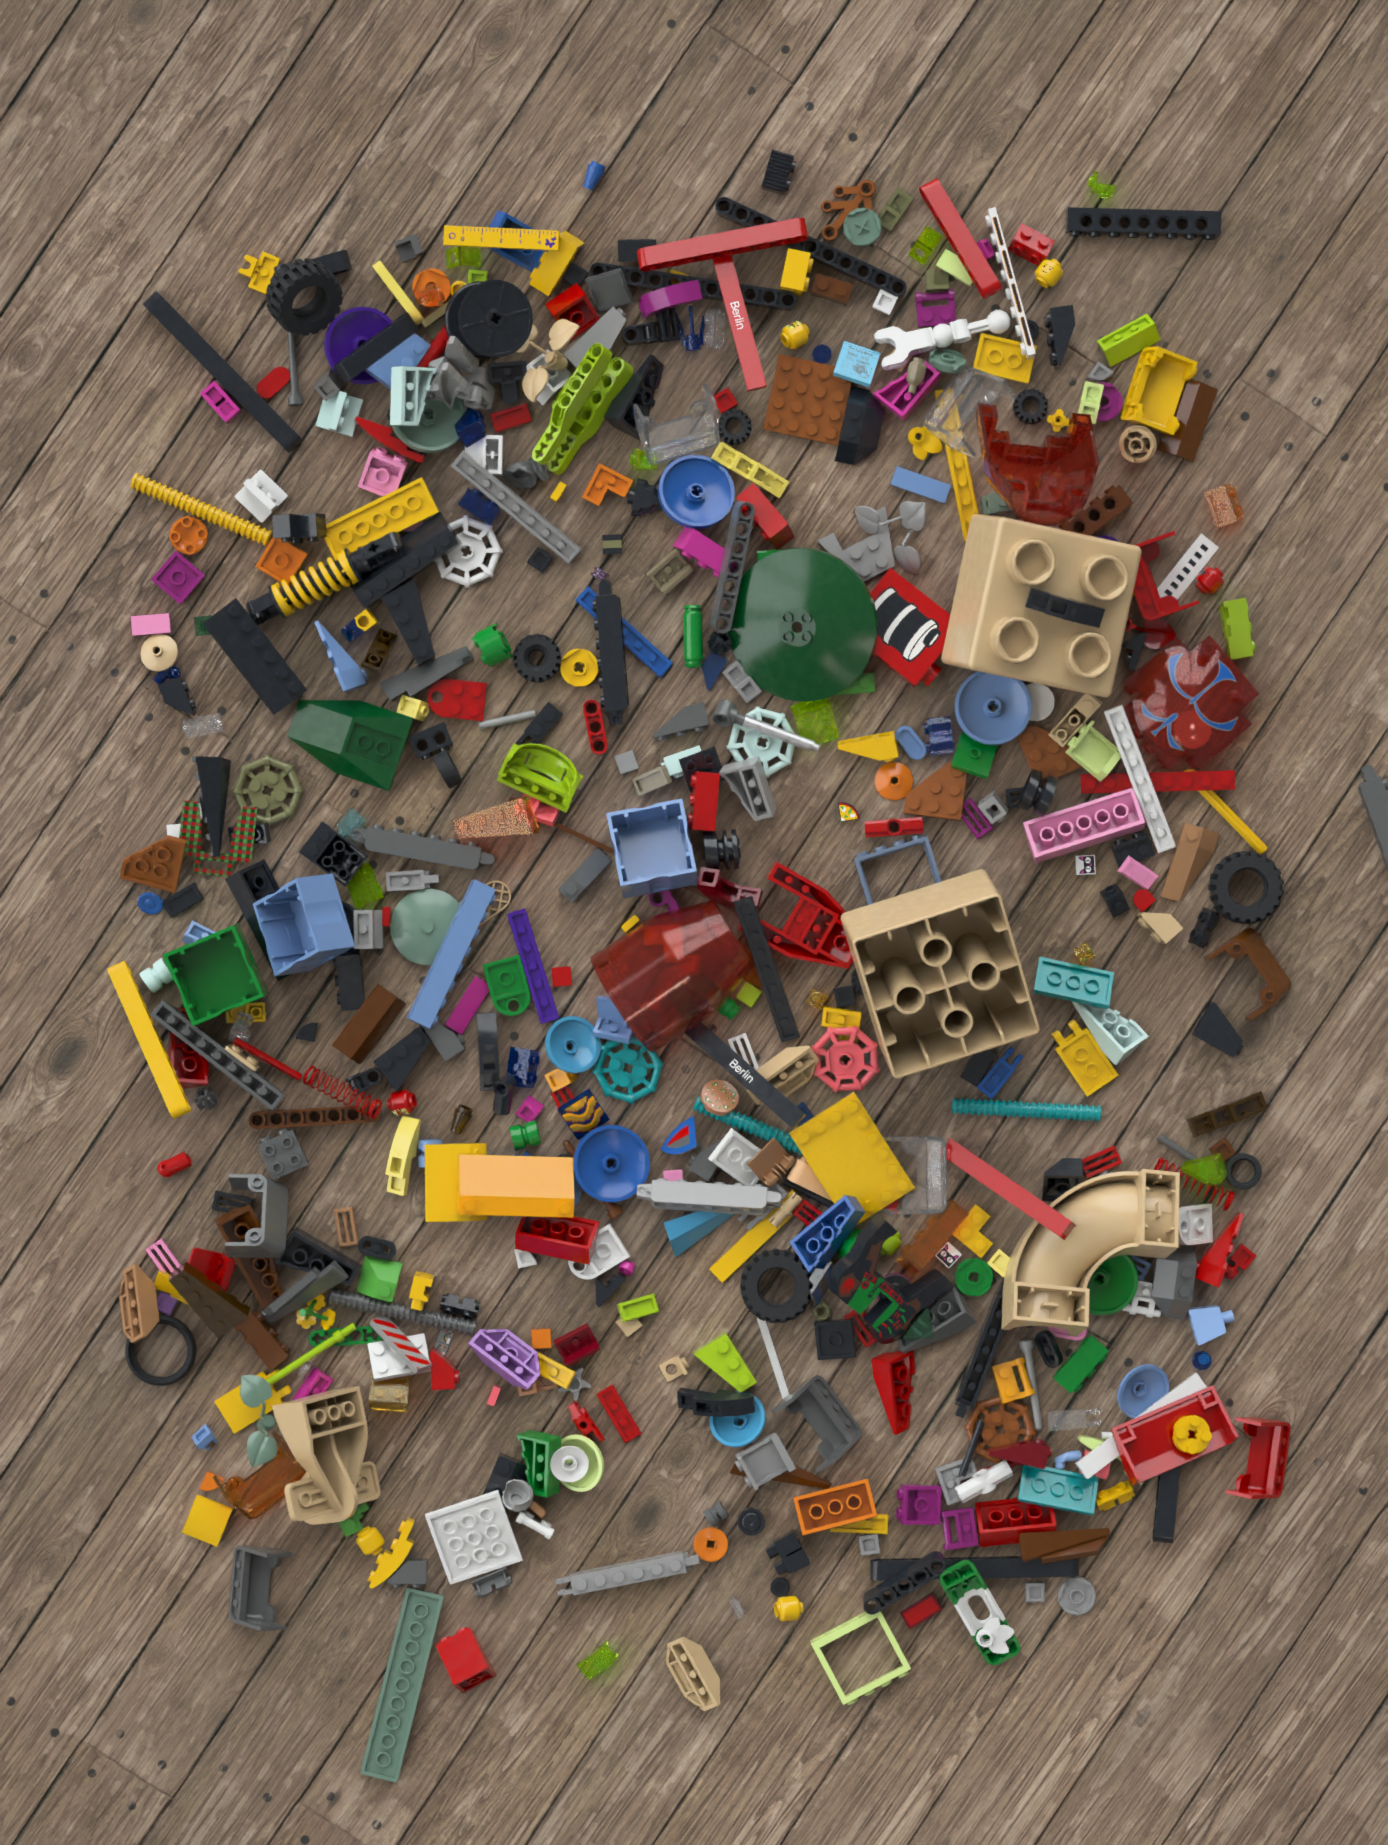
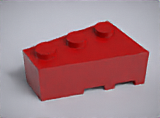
M754 483L736 497L737 501H746L754 506L753 526L761 530V536L766 541L769 540L776 550L782 548L795 537L786 520ZM746 505L741 508L743 514L747 512Z
M695 771V774L691 775L690 785L693 787V790L689 796L690 813H688L687 817L688 829L715 831L720 773Z

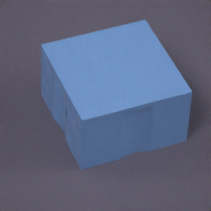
M682 798L656 803L645 808H631L606 813L623 899L697 884V870Z
M333 873L296 878L282 886L277 892L253 903L259 927L265 939L274 976L312 971L355 947Z

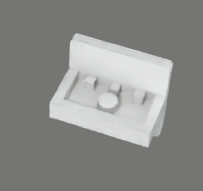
M259 470L251 479L248 478L243 483L245 486L235 495V498L261 523L288 497L262 470Z

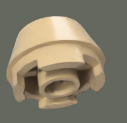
M1134 425L1128 427L1121 434L1119 447L1121 454L1128 461L1144 463L1155 454L1157 443L1154 434L1148 428Z

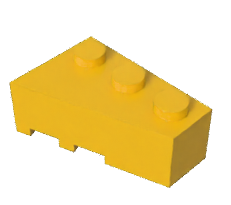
M567 231L560 233L559 251H548V253L544 252L539 260L541 264L538 269L534 268L529 277L532 280L529 284L545 295L550 296L561 281L569 264L575 259L574 256L578 249L584 245V242Z

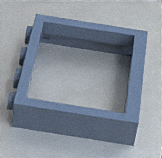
M922 834L911 837L912 841L905 843L903 839L893 842L894 846L886 848V845L875 848V852L868 854L867 851L856 854L857 858L853 860L867 905L873 904V900L861 862L919 844H923L934 882H942L928 836L923 837Z

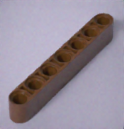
M368 1104L364 1109L365 1114L368 1113L371 1104ZM358 1105L357 1110H361L363 1105ZM350 1106L265 1110L253 1112L249 1116L248 1122L254 1129L369 1123L379 1120L382 1116V1110L377 1118L370 1119L368 1115L364 1116L361 1111L356 1120L349 1117ZM332 1110H336L340 1114L337 1121H333L329 1116ZM313 1111H317L321 1116L318 1122L311 1120L310 1115ZM294 1112L301 1115L299 1123H295L291 1119V1115ZM276 1113L282 1117L280 1124H275L272 1121V1116ZM255 1115H260L263 1118L261 1125L254 1124L253 1117Z

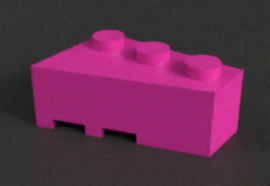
M926 361L924 362L926 365L925 377L923 382L917 386L915 394L908 392L907 372L899 379L890 382L883 389L873 393L876 400L904 422L941 379L940 372Z
M684 527L673 546L682 551L681 554L690 560L693 558L698 561L697 565L707 570L709 568L714 571L712 574L719 578L725 549L697 530ZM734 562L729 566L730 572L734 571L736 567Z

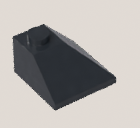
M1062 1158L1044 1172L1042 1201H1055L1065 1192L1082 1183L1083 1170L1081 1158Z

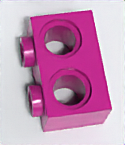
M215 381L200 393L227 425L242 413Z

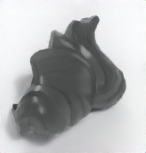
M532 457L527 462H516L503 470V478L509 483H513L516 489L534 487L537 483V477L542 481L551 479L546 472L545 465L537 463Z

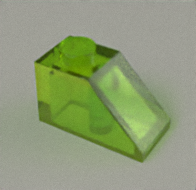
M1221 1153L1188 1160L1181 1166L1183 1172L1204 1184H1220L1227 1176Z
M605 1640L576 1665L589 1680L616 1661L618 1654Z

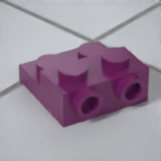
M900 1484V1489H897L896 1492L897 1500H900V1508H896V1519H899V1523L903 1525H940L942 1486Z

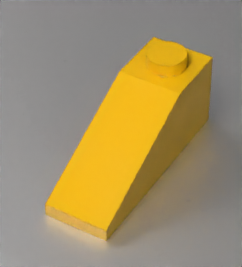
M895 731L840 740L837 745L839 750L879 761L891 762L899 757Z

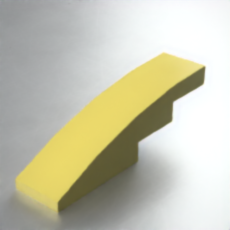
M721 441L711 459L777 498L782 496L789 484V481Z

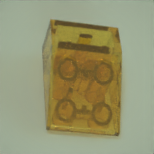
M372 1372L369 1409L408 1412L411 1375L374 1382Z

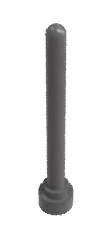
M287 332L291 382L288 406H302L303 397L299 393L296 339L295 335Z

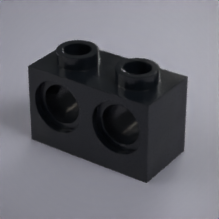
M444 722L408 736L416 757L422 758V760L432 757V753L439 750L442 752L451 749L450 745L453 744ZM438 733H443L446 736V740L442 744H438L435 741ZM422 740L428 743V748L425 751H420L417 747L418 743Z

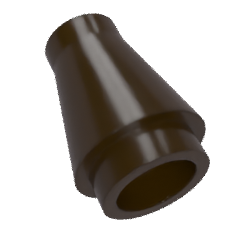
M459 1104L458 1108H455L450 1131L461 1134L472 1118L473 1110Z

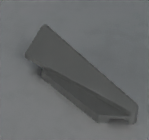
M464 646L426 662L421 666L414 667L381 681L380 685L390 701L406 692L412 698L474 658L467 647Z
M335 1260L321 1272L315 1266L260 1313L268 1323H273L348 1278V1275Z

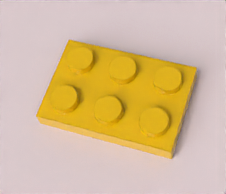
M981 333L972 371L1028 384L1034 358L1027 360L1026 354L1022 355L1020 348L1022 342Z

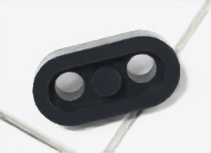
M364 1236L358 1242L359 1251L367 1256L389 1260L396 1253L395 1244L389 1240ZM365 1242H370L371 1248H365ZM388 1246L390 1252L385 1253L383 1247Z
M1048 1330L1038 1333L1035 1337V1342L1044 1363L1049 1368H1056L1061 1365L1063 1356L1054 1335Z

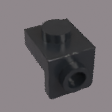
M1117 884L1107 886L1104 890L1100 891L1113 918L1130 910L1127 900Z

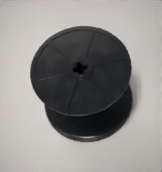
M503 280L476 281L462 286L452 295L445 311V328L448 336H456L461 344L468 349L467 351H470L477 358L504 357L516 352L527 341L533 325L532 308L527 297L518 287Z

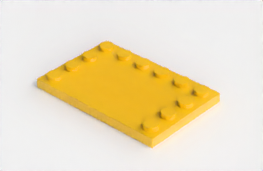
M855 1092L789 1133L834 1204L844 1195L857 1198L866 1212L857 1224L915 1188Z

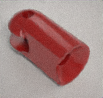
M184 1151L168 1160L161 1161L157 1166V1171L163 1177H170L193 1165L189 1155L185 1154Z

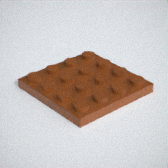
M779 354L763 430L838 446L852 382L833 376L836 366Z

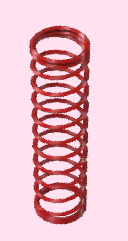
M313 1065L305 1072L303 1084L311 1085L313 1089L317 1088L318 1092H324L326 1096L330 1095L332 1099L336 1098L338 1102L343 1101L345 1106L349 1105L351 1109L356 1108L357 1112L362 1111L363 1115H369L370 1119L376 1118L382 1108L381 1100L374 1099L368 1113L365 1114L364 1109L368 1106L371 1095L366 1097L362 1109L357 1110V1106L362 1102L365 1092L359 1095L356 1106L351 1107V1103L358 1094V1088L352 1092L349 1103L346 1104L344 1100L350 1094L352 1085L346 1088L343 1099L338 1100V1096L345 1088V1082L340 1084L336 1096L332 1097L331 1093H333L339 1083L338 1078L333 1082L330 1093L326 1094L325 1090L331 1084L333 1076L330 1075L324 1084L323 1090H319V1086L326 1078V1072L321 1074L316 1087H313L312 1083L319 1076L320 1069H316ZM313 1069L310 1079L306 1082L309 1072ZM379 1103L378 1109L376 1110L375 1114L372 1116V1112H373L375 1106Z
M1162 1157L1156 1163L1154 1170L1160 1171L1161 1167L1165 1162H1167L1165 1171H1168L1172 1165H1174L1172 1172H1177L1180 1169V1180L1183 1177V1175L1187 1172V1177L1182 1190H1184L1186 1184L1194 1175V1180L1189 1193H1191L1195 1184L1201 1178V1183L1196 1194V1197L1198 1196L1203 1186L1208 1182V1186L1203 1197V1200H1205V1197L1207 1196L1208 1192L1215 1185V1189L1210 1200V1203H1212L1215 1195L1222 1188L1219 1201L1216 1205L1217 1207L1219 1206L1225 1194L1229 1192L1228 1197L1224 1203L1223 1210L1227 1211L1229 1209L1234 1199L1235 1192H1230V1190H1227L1223 1194V1187H1219L1216 1191V1183L1212 1184L1209 1188V1180H1206L1203 1183L1202 1176L1196 1180L1195 1173L1191 1174V1176L1189 1177V1170H1186L1182 1173L1181 1166L1175 1170V1163H1172L1168 1167V1160L1164 1161V1158Z

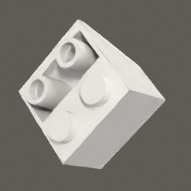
M503 435L466 436L465 452L492 475L503 476Z

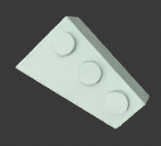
M406 366L391 368L390 425H419L425 406L424 400L427 391H430V382L437 368Z

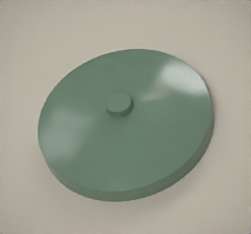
M457 396L454 398L452 409H449L444 401L431 400L425 397V406L418 426L392 425L397 437L408 447L419 452L437 453L450 448L461 437L467 422L466 407L463 399Z
M420 889L405 896L394 909L390 923L392 940L398 951L414 963L432 965L460 906L459 902L448 893L437 889Z

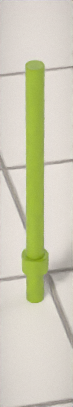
M351 1323L341 1331L337 1330L333 1333L332 1337L266 1381L270 1386L333 1344L345 1340L347 1335L357 1329L354 1323Z

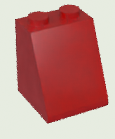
M470 1627L461 1628L456 1632L457 1634L451 1637H444L439 1641L440 1643L436 1644V1648L453 1685L462 1693L497 1676L475 1632Z

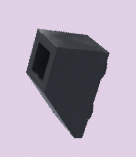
M178 677L158 685L165 704L190 715L195 714L194 709L197 708L193 698L189 699L187 691H190L186 680L182 681V678Z

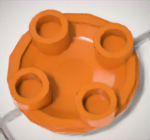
M185 516L173 524L169 538L177 551L192 555L205 547L208 540V532L201 520Z

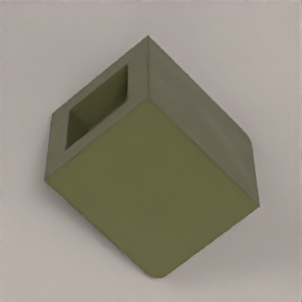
M926 270V292L950 290L947 272Z

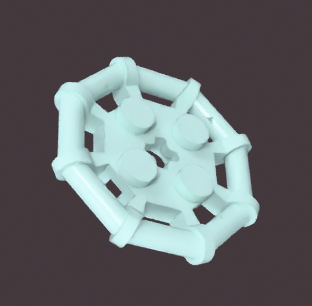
M758 706L755 707L756 709L745 714L752 718L756 717L760 721H762V717L774 719V726L777 727L781 724L784 730L794 733L783 712L781 714L759 708ZM735 723L733 724L729 743L726 745L736 762L744 760L738 748H744L748 755L747 759L759 756L761 762H763L766 778H769L770 775L787 765H791L795 749L794 745L788 743L786 753L783 755L780 753L783 741ZM740 729L745 732L743 743H737ZM759 737L768 740L765 748L757 745ZM776 756L781 759V761L771 767L768 766L767 762Z

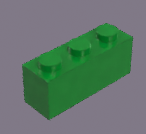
M1089 1334L1052 1377L1070 1394L1073 1391L1076 1393L1082 1387L1083 1383L1081 1382L1084 1378H1089L1096 1369L1094 1367L1097 1363L1104 1362L1108 1357L1107 1352L1109 1350Z

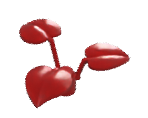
M1127 618L1124 633L1129 632L1131 628L1146 633L1144 645L1150 649H1160L1176 638L1172 627L1161 618L1151 621L1145 620L1144 629L1133 625L1131 619Z

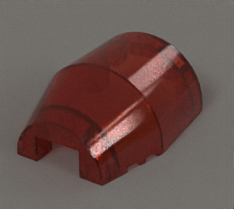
M978 403L976 408V425L984 474L991 488L1025 522L1052 526L1064 523L1075 517L1087 502L1100 464L1091 415L1071 413L1065 437L1046 435L1043 447L1011 444L1009 431L995 430L998 421L997 405Z
M715 900L656 914L590 957L592 966L613 1004L635 1036L651 1053L656 1052L718 1012L736 987L755 966L753 959L747 950L741 946L723 918L724 914Z

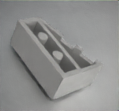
M760 757L723 765L719 772L720 775L726 779L730 789L737 794L742 805L754 821L773 817L777 807Z

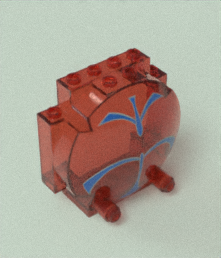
M1210 635L1202 639L1191 650H1188L1178 637L1174 638L1123 681L1125 685L1123 687L1130 696L1132 694L1135 696L1123 706L1134 737L1137 740L1141 739L1143 741V748L1149 754H1154L1157 758L1155 762L1161 769L1165 768L1166 770H1169L1185 757L1187 758L1185 762L1192 769L1195 767L1198 770L1216 754L1230 745L1236 737L1252 725L1240 710L1259 695L1258 691Z

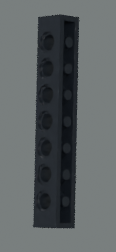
M1068 207L1066 210L1065 233H1069L1071 237H1081L1082 234H1089V237H1101V234H1108L1110 238H1119L1120 235H1128V238H1139V235H1147L1148 239H1157L1158 236H1166V239H1177V236H1185L1187 240H1195L1197 237H1204V240H1216V237L1221 235V211ZM1081 219H1089L1091 226H1082ZM1107 219L1110 226L1107 228L1102 227L1100 220ZM1122 219L1127 220L1129 227L1122 228L1119 225V221ZM1145 220L1148 223V228H1140L1138 222ZM1158 221H1165L1167 223V228L1160 229L1158 227ZM1177 222H1185L1186 229H1179L1177 227ZM1196 222H1203L1205 229L1199 230L1196 227Z

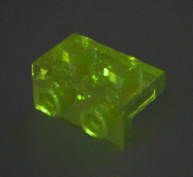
M370 863L361 865L347 884L357 909L384 898L382 888L377 882Z

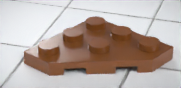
M1032 725L1025 728L1017 737V740L1030 769L1032 770L1033 768L1042 772L1041 784L1048 774L1059 777L1082 767L1065 753L1070 747L1067 743L1062 748L1048 735L1049 731Z
M949 761L906 794L904 814L961 821L967 773L951 768L952 762Z
M168 835L124 858L119 878L175 893L187 840Z

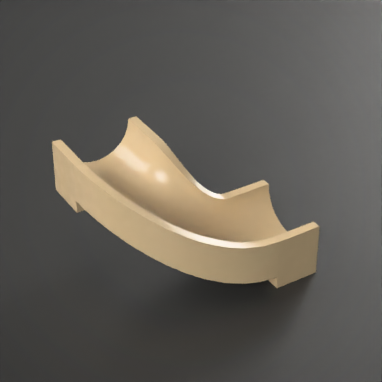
M1142 1169L1139 1172L1123 1171L1108 1173L1078 1184L1053 1201L1049 1206L1075 1223L1076 1227L1072 1229L1065 1240L1036 1220L1023 1233L1013 1250L1004 1277L1002 1330H1010L1021 1326H1048L1066 1330L1069 1332V1336L1077 1337L1089 1327L1090 1289H1087V1285L1092 1274L1100 1264L1120 1255L1165 1259L1178 1248L1180 1173Z

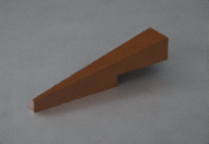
M753 1443L743 1446L742 1450L753 1445ZM734 1463L729 1473L746 1476L744 1471L740 1472ZM794 1464L796 1469L789 1472L787 1470L771 1479L773 1481L829 1489L832 1483Z

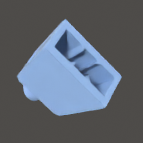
M1218 1305L1192 1307L1187 1312L1197 1345H1202L1225 1334V1324L1235 1321L1232 1310L1221 1313Z

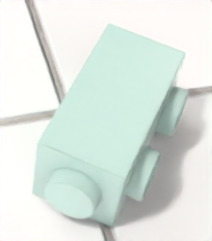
M700 745L664 757V762L661 765L666 766L669 775L674 776V779L684 776L679 759L700 752Z

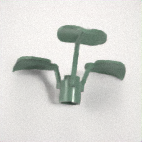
M243 1375L240 1386V1396L243 1403L252 1408L258 1407L262 1403L261 1418L258 1419L256 1424L259 1431L253 1432L247 1441L248 1459L251 1466L256 1467L272 1460L278 1452L276 1440L273 1437H268L267 1432L274 1428L277 1421L272 1415H265V1400L272 1396L270 1384L262 1377Z

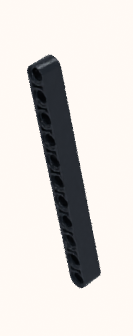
M721 197L716 201L715 211L717 215L744 228L754 226L753 222L756 219H761L764 224L778 222L730 198ZM721 203H727L729 209L721 211L718 206ZM744 211L747 217L740 220L736 217V213ZM808 236L807 240L796 244L782 245L786 248L808 252L805 246L812 243L816 246V250L809 253H811L810 258L878 291L882 289L898 298L903 297L906 292L907 285L902 279L811 236ZM829 251L833 254V259L825 260L823 254ZM848 260L851 266L845 269L841 267L840 262ZM858 269H867L868 275L865 277L860 276ZM883 276L886 282L883 285H878L875 282V278ZM900 284L903 287V291L895 293L892 288L893 285Z
M600 262L592 264L589 269L591 277L594 276L593 270L596 268H601L604 273L621 268L628 287L651 291L668 287L669 282L673 279L679 281V283L698 280L702 298L723 301L718 280L659 271L643 272L639 268ZM633 274H639L642 279L640 282L635 283L630 278ZM658 277L661 281L659 285L654 286L650 283V279ZM739 284L745 305L790 311L796 306L797 297L791 291ZM714 285L717 287V292L709 294L706 290L707 287ZM753 291L755 298L748 300L745 298V293ZM766 294H772L774 301L767 303L763 297ZM784 297H791L793 304L790 306L785 305L782 301Z
M157 291L143 303V306L288 453L303 440Z
M1021 1556L944 1557L945 1569L962 1560L973 1562L982 1579L1079 1576V1558L1041 1564L1040 1558L1023 1562ZM921 1558L871 1559L870 1579L877 1581L887 1580ZM935 1561V1562H933L932 1564H933V1565H938V1564H940L941 1562ZM918 1571L916 1574L922 1575L924 1572Z

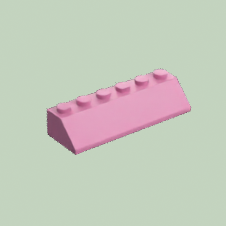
M1130 788L1045 815L1044 817L1041 816L1023 822L1036 864L1145 829V820L1134 789Z

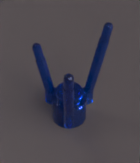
M690 305V335H687V339L677 313L676 318L682 339V347H686V351L701 350V345H704L703 336L706 317L702 316L698 338V334H695L693 308Z

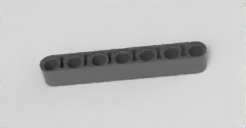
M738 501L733 507L710 617L711 628L720 633L728 632L732 626L755 515L754 506L746 501ZM746 505L747 512L742 515L741 508ZM742 524L743 532L738 534L737 527ZM738 543L739 551L734 553L733 547ZM734 562L736 567L734 571L730 572L729 566ZM731 581L732 586L728 591H726L725 585L727 582ZM727 600L728 605L722 610L721 604ZM720 619H723V626L721 628H718V621Z

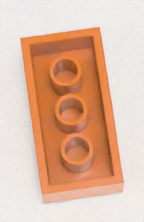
M868 1479L793 1498L803 1536L877 1517Z

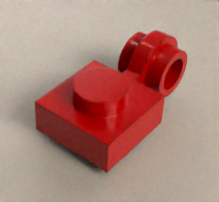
M1240 1243L1229 1257L1234 1262V1265L1228 1264L1224 1277L1233 1280L1239 1272L1237 1268L1240 1267L1245 1271L1257 1255Z

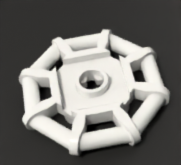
M464 515L463 518L449 523L453 530L463 526L464 531L457 534L462 544L447 554L451 563L447 568L442 558L436 561L441 573L440 577L464 585L465 588H469V586L486 578H492L500 554L503 553V549L500 548L493 532V526L469 518L468 515ZM469 526L481 530V533L479 535L469 532L468 528ZM487 535L492 548L486 549L482 540L484 536ZM469 546L472 553L464 557L461 549ZM486 553L492 554L488 567L483 564ZM478 567L483 570V572L470 577L469 571L475 570ZM454 568H457L462 571H465L464 577L452 573L451 571Z

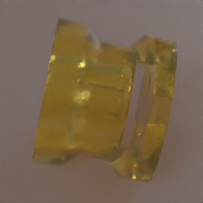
M1084 942L1081 947L1073 949L1081 965H1084L1087 960L1095 958L1087 942Z
M811 989V995L805 1002L822 1010L824 1007L823 1003L828 999V996ZM812 1001H815V1002L819 1003V1005L817 1006V1005H815V1004H813V1003H811V1002H812Z

